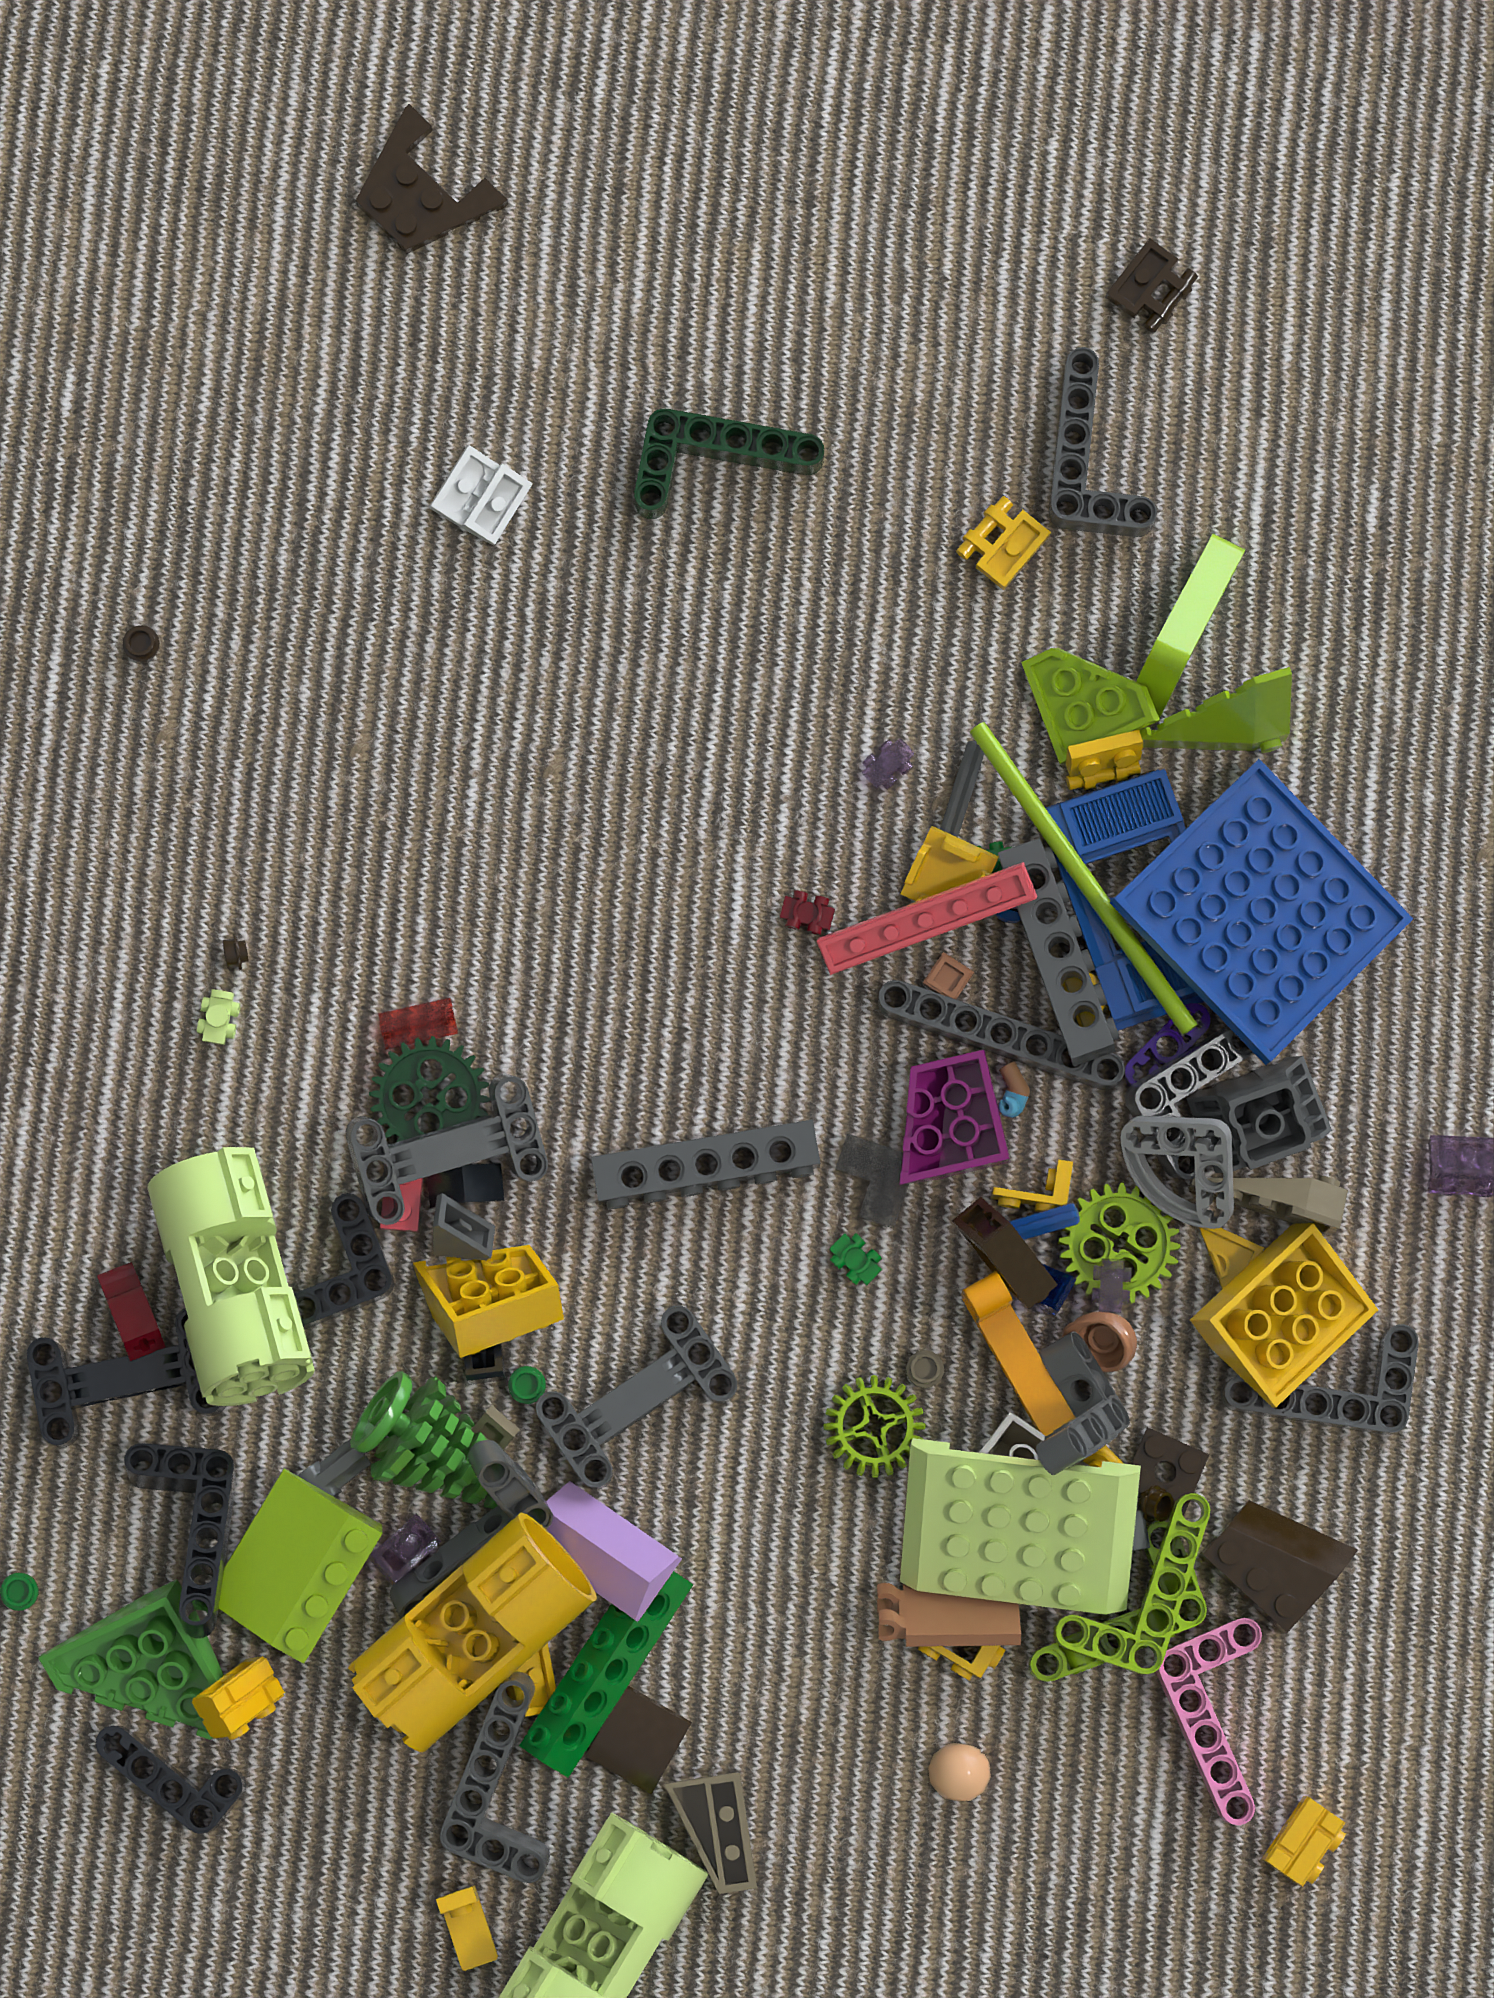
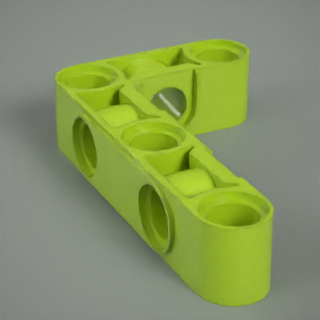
M1165 1521L1155 1522L1147 1527L1150 1548L1144 1550L1150 1563L1149 1567L1152 1569L1154 1568L1159 1549L1152 1545L1150 1536L1156 1528L1166 1530L1168 1522ZM1180 1537L1172 1539L1170 1543L1171 1553L1177 1558H1185L1188 1554L1185 1552ZM1194 1568L1183 1600L1188 1599L1196 1604L1198 1609L1197 1616L1192 1621H1185L1178 1613L1171 1637L1199 1625L1206 1617L1207 1607L1199 1588ZM1164 1573L1158 1580L1162 1593L1172 1595L1176 1592L1178 1582L1175 1576L1170 1573ZM1140 1608L1102 1622V1624L1111 1627L1118 1626L1124 1629L1125 1632L1132 1634ZM1154 1609L1150 1611L1146 1618L1147 1626L1153 1631H1161L1166 1625L1165 1615L1159 1610ZM1082 1631L1066 1636L1063 1639L1068 1643L1074 1644L1080 1640ZM1104 1634L1098 1641V1648L1102 1654L1112 1656L1118 1648L1112 1647L1108 1642V1634ZM1055 1642L1033 1652L1028 1666L1034 1678L1039 1681L1049 1682L1070 1674H1078L1104 1664V1662L1066 1650ZM1141 1646L1136 1651L1146 1648L1147 1646ZM1044 1653L1052 1655L1057 1663L1055 1672L1050 1676L1042 1675L1036 1666L1037 1659Z

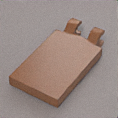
M880 1583L877 1585L879 1640L906 1639V1647L1021 1645L1018 1603L916 1591L903 1584V1590H899L890 1583Z

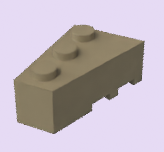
M740 1772L664 1783L718 1893L724 1894L757 1889Z

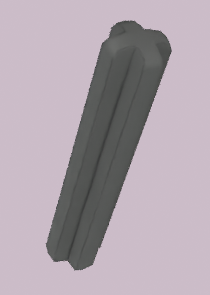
M976 741L967 742L940 830L956 837L959 836L984 757V752Z

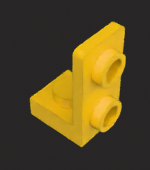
M1058 1159L1055 1169L1048 1168L1045 1190L1052 1191L1051 1196L993 1187L991 1199L998 1200V1206L1012 1209H1020L1021 1203L1035 1205V1212H1042L1065 1205L1068 1201L1073 1162Z
M475 1885L436 1899L440 1914H444L463 1971L498 1959V1953Z

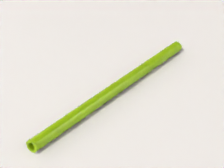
M985 722L975 726L970 731L974 740L1182 1035L1191 1031L1198 1025L1123 917L1109 903L1111 900Z

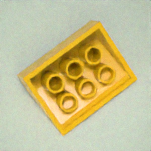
M1297 1223L1289 1226L1198 1311L1190 1321L1210 1348L1271 1407L1276 1408L1378 1311V1308L1315 1224Z

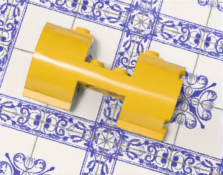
M519 1513L348 1666L350 1671L353 1673L356 1671L357 1673L351 1679L354 1684L352 1688L373 1717L378 1718L387 1728L391 1726L397 1732L406 1734L402 1738L403 1743L423 1753L596 1601L595 1590L582 1569L566 1549L536 1520L525 1513Z

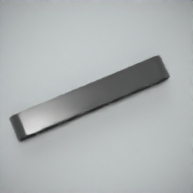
M899 980L888 981L879 991L878 1007L882 1014L911 1026L1099 1090L1113 1089L1119 1084L1124 1075V1063L1114 1053L1082 1063L1076 1068H1068L1061 1059V1055L1068 1051L1062 1035ZM890 991H898L904 996L905 1003L901 1007L892 1008L887 1005L884 997ZM925 1003H933L940 1009V1016L934 1020H927L921 1015L920 1007ZM960 1015H969L974 1019L976 1026L972 1031L962 1032L956 1027L955 1019ZM995 1027L1006 1028L1011 1036L1010 1041L1005 1044L994 1042L990 1035L991 1030ZM1030 1039H1039L1045 1044L1046 1052L1041 1056H1033L1027 1051L1026 1042ZM1104 1062L1110 1063L1116 1069V1077L1112 1080L1100 1078L1097 1073V1066Z

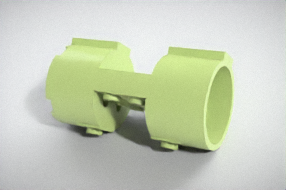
M223 1147L218 1152L207 1153L180 1161L156 1174L148 1183V1192L166 1260L174 1264L188 1315L184 1329L202 1396L206 1398L207 1404L235 1406L257 1402V1396L267 1395L275 1390L280 1395L306 1382L315 1372L296 1298L292 1287H289L275 1239L277 1228L254 1148Z
M611 1812L571 1877L570 1882H572V1885L535 1946H529L498 1998H627L661 1940H670L709 1873L671 1847Z

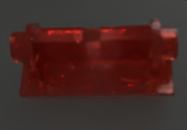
M451 997L378 1013L380 1030L386 1050L401 1047L403 1042L406 1045L415 1044V1038L419 1037L421 1042L429 1041L431 1036L438 1039L459 1034Z

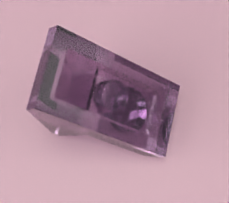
M416 1513L374 1550L368 1559L393 1586L441 1543V1540Z

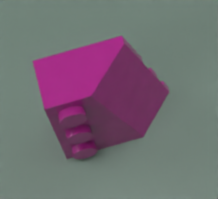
M984 1050L911 1067L899 1185L939 1180L1011 1163Z

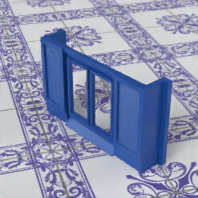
M1158 769L1045 807L1085 865L1166 837L1172 843L1186 829L1165 769ZM1053 852L1073 912L1079 923L1086 948L1091 956L1095 973L1104 992L1110 1012L1109 1018H1113L1117 1031L1168 1015L1122 949L1116 951L1109 930ZM1147 941L1140 942L1184 1005L1204 1002Z

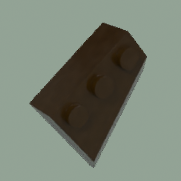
M1248 1500L1198 1557L1278 1631L1284 1634L1292 1629L1339 1577L1358 1549Z

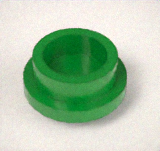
M524 1366L512 1373L509 1378L508 1388L511 1396L516 1401L522 1404H532L537 1402L545 1393L546 1381L538 1369Z
M26 1573L9 1575L3 1581L0 1588V1596L3 1603L15 1611L29 1609L35 1604L39 1595L37 1582Z

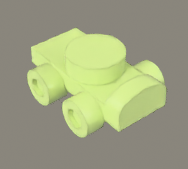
M212 989L210 998L203 997L201 1011L206 1012V1019L199 1018L197 1033L203 1034L202 1041L225 1045L226 1038H235L236 1024H230L229 1021L230 1016H239L241 1004L233 1002L234 993Z

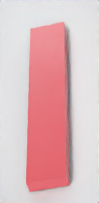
M1022 862L820 937L816 942L828 971L832 975L1030 902L1037 898V894L1025 864Z

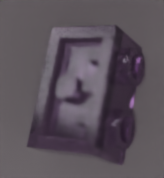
M1430 1135L1428 1142L1430 1176L1427 1184L1429 1193H1440L1444 1196L1455 1194L1477 1195L1479 1197L1494 1196V1138Z

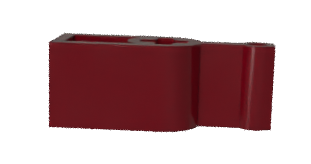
M130 1262L97 1275L129 1360L132 1361L165 1348L160 1330L133 1263Z

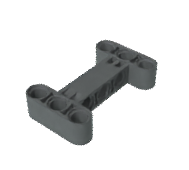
M500 1074L491 1081L489 1086V1097L494 1111L493 1114L389 1145L387 1144L384 1130L377 1121L366 1116L352 1119L345 1131L346 1140L368 1214L381 1224H394L401 1219L405 1210L399 1187L400 1184L504 1153L512 1173L517 1177L529 1182L541 1179L547 1172L548 1160L525 1082L510 1074ZM513 1082L517 1089L516 1096L512 1100L504 1102L500 1097V1089L503 1084ZM523 1118L527 1125L526 1131L522 1136L514 1138L510 1133V1125L515 1119ZM365 1124L371 1125L374 1130L372 1140L366 1144H359L356 1140L358 1128ZM527 1154H534L537 1162L536 1167L529 1173H523L520 1168L521 1159ZM373 1161H381L384 1166L383 1175L377 1180H369L366 1175L367 1166ZM383 1197H391L394 1201L393 1211L386 1216L378 1215L376 1211L377 1202Z
M672 1306L663 1313L661 1318L662 1331L672 1345V1350L577 1414L568 1399L557 1391L546 1392L538 1399L536 1412L539 1419L587 1487L602 1489L612 1480L613 1468L609 1459L600 1448L602 1445L694 1382L698 1383L706 1397L714 1403L725 1404L735 1397L737 1379L688 1308ZM675 1314L684 1315L689 1321L687 1330L680 1334L671 1332L667 1327V1322L671 1316ZM703 1345L709 1349L710 1358L706 1363L696 1365L690 1361L688 1353L693 1346ZM717 1376L727 1377L732 1384L730 1392L724 1396H717L710 1390V1382ZM551 1399L560 1400L564 1405V1412L557 1419L546 1418L543 1414L544 1404ZM572 1430L581 1431L585 1435V1444L577 1451L569 1450L564 1445L566 1434ZM594 1461L602 1462L607 1468L605 1478L599 1482H592L585 1475L586 1467Z

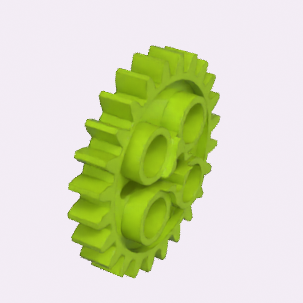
M1124 1183L1119 1184L1117 1193H1113L1109 1184H1105L1102 1196L1094 1189H1091L1089 1191L1091 1202L1089 1203L1079 1197L1076 1202L1081 1209L1079 1212L1080 1222L1077 1225L1062 1229L1069 1233V1236L1058 1239V1244L1068 1246V1250L1061 1253L1059 1258L1071 1260V1264L1064 1270L1065 1274L1076 1271L1078 1277L1073 1285L1077 1286L1083 1282L1088 1284L1085 1291L1086 1296H1089L1094 1290L1099 1291L1100 1303L1105 1300L1108 1294L1112 1295L1114 1305L1120 1303L1122 1295H1126L1128 1302L1133 1304L1136 1292H1139L1144 1299L1149 1298L1148 1286L1150 1285L1159 1291L1162 1285L1158 1277L1170 1279L1172 1276L1165 1266L1178 1263L1175 1257L1169 1255L1171 1251L1181 1248L1180 1244L1170 1241L1171 1237L1179 1233V1229H1168L1167 1224L1173 1217L1169 1215L1162 1216L1160 1213L1162 1210L1153 1206L1146 1196L1144 1198L1139 1197L1140 1189L1137 1185L1131 1194L1126 1193ZM1106 1210H1118L1123 1216V1224L1117 1228L1108 1226L1103 1216ZM1094 1224L1100 1227L1103 1232L1113 1239L1119 1238L1120 1235L1126 1238L1124 1245L1130 1250L1145 1256L1148 1262L1146 1264L1140 1262L1125 1249H1121L1118 1253L1113 1251V1241L1091 1230L1090 1226ZM1147 1229L1153 1233L1155 1243L1152 1247L1143 1248L1137 1244L1135 1234L1138 1230ZM1089 1240L1098 1241L1103 1247L1102 1257L1098 1259L1087 1257L1083 1250L1084 1243ZM1121 1260L1129 1261L1135 1269L1134 1277L1129 1280L1120 1278L1115 1271L1116 1263Z

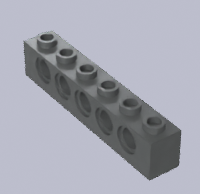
M1038 838L998 852L1002 869L1024 862L1029 877L1039 875L1046 880L1043 887L1035 890L1037 894L1035 900L1016 906L1073 1066L1116 1052L1114 1040L1120 1039L1113 1018L1105 1019L1101 1006L1106 1005L1107 1001L1101 984L1093 985L1089 972L1095 970L1089 951L1088 949L1081 951L1076 938L1082 936V932L1076 915L1068 917L1064 903L1070 902L1063 880L1056 882L1053 876L1052 869L1058 866L1052 849L1050 847L1043 848L1042 842ZM1051 909L1058 913L1057 919L1050 924L1041 923L1038 920V916L1043 910ZM1058 943H1064L1070 947V952L1063 958L1053 957L1050 954V950ZM1075 977L1080 979L1083 985L1077 992L1070 993L1062 988L1064 981L1068 978ZM1081 1012H1090L1095 1016V1021L1088 1027H1080L1074 1021Z
M813 1119L591 1157L599 1205L607 1204L608 1210L630 1206L629 1200L644 1198V1203L666 1200V1194L681 1192V1197L703 1194L704 1187L715 1185L718 1186V1191L736 1189L740 1187L739 1181L751 1179L755 1180L756 1185L777 1181L776 1175L791 1173L792 1178L814 1175L813 1169L820 1168L821 1164ZM778 1144L787 1146L791 1151L789 1160L783 1163L773 1161L769 1154L773 1146ZM742 1150L750 1152L754 1157L753 1165L747 1169L736 1167L732 1159L737 1152ZM702 1157H711L716 1161L717 1169L711 1175H702L695 1167L697 1161ZM666 1163H674L681 1172L676 1180L668 1182L659 1176L660 1168ZM630 1169L640 1171L644 1176L643 1182L635 1188L625 1186L622 1182V1176L626 1171Z

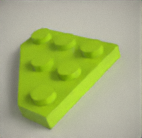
M1050 648L1021 662L1060 764H1066L1068 746L1140 730L1160 721L1147 686L1062 649Z

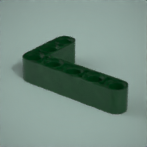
M667 408L658 409L650 415L647 423L634 491L635 508L646 519H657L665 513L678 453L800 475H813L823 466L824 444L817 436L808 433ZM661 423H668L674 427V431L667 436H662L655 432V427ZM697 429H703L710 434V437L704 442H697L690 435ZM732 436H740L745 439L746 443L741 448H732L726 441ZM768 442H775L781 446L782 450L778 454L769 455L763 451L762 447ZM805 448H810L818 456L815 460L804 461L799 457L798 453ZM653 458H662L668 463L660 471H655L648 466L649 461ZM654 492L661 497V500L656 505L648 506L641 501V498L646 493Z

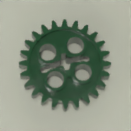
M431 1036L429 1045L423 1047L421 1040L417 1037L415 1038V1049L412 1050L403 1042L401 1043L402 1055L398 1056L392 1051L388 1052L393 1062L390 1066L384 1063L378 1064L379 1068L385 1073L384 1076L372 1077V1081L380 1086V1090L369 1092V1096L379 1099L380 1103L372 1106L370 1110L371 1112H382L383 1116L377 1122L381 1126L386 1124L389 1126L385 1133L386 1139L396 1134L399 1137L397 1142L426 1134L418 1127V1119L425 1113H432L438 1117L440 1125L437 1130L488 1115L486 1111L479 1108L480 1104L490 1102V1097L480 1095L481 1090L489 1087V1082H478L477 1079L484 1072V1068L474 1070L471 1068L476 1057L472 1055L464 1060L461 1057L464 1050L463 1045L459 1046L454 1052L449 1050L450 1039H446L442 1047H437L435 1037ZM431 1060L438 1062L442 1067L441 1076L434 1081L424 1079L420 1073L421 1066ZM449 1074H455V1080L438 1093L437 1100L439 1103L436 1106L428 1103L409 1121L404 1119V1115L422 1101L423 1094L421 1091L424 1088L432 1091ZM399 1086H409L413 1090L415 1096L411 1104L400 1106L394 1102L393 1092ZM460 1088L465 1091L467 1095L466 1104L461 1108H451L445 1099L449 1090Z

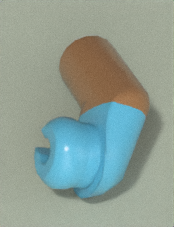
M1014 1061L999 1069L1007 1089L1002 1100L999 1102L998 1108L1002 1115L1012 1118L1018 1116L1024 1110L1030 1095V1088Z

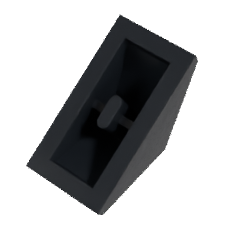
M501 1163L464 1165L427 1176L430 1208L436 1207L437 1195L442 1193L460 1205L505 1201Z
M502 1343L464 1357L465 1376L469 1385L507 1380Z

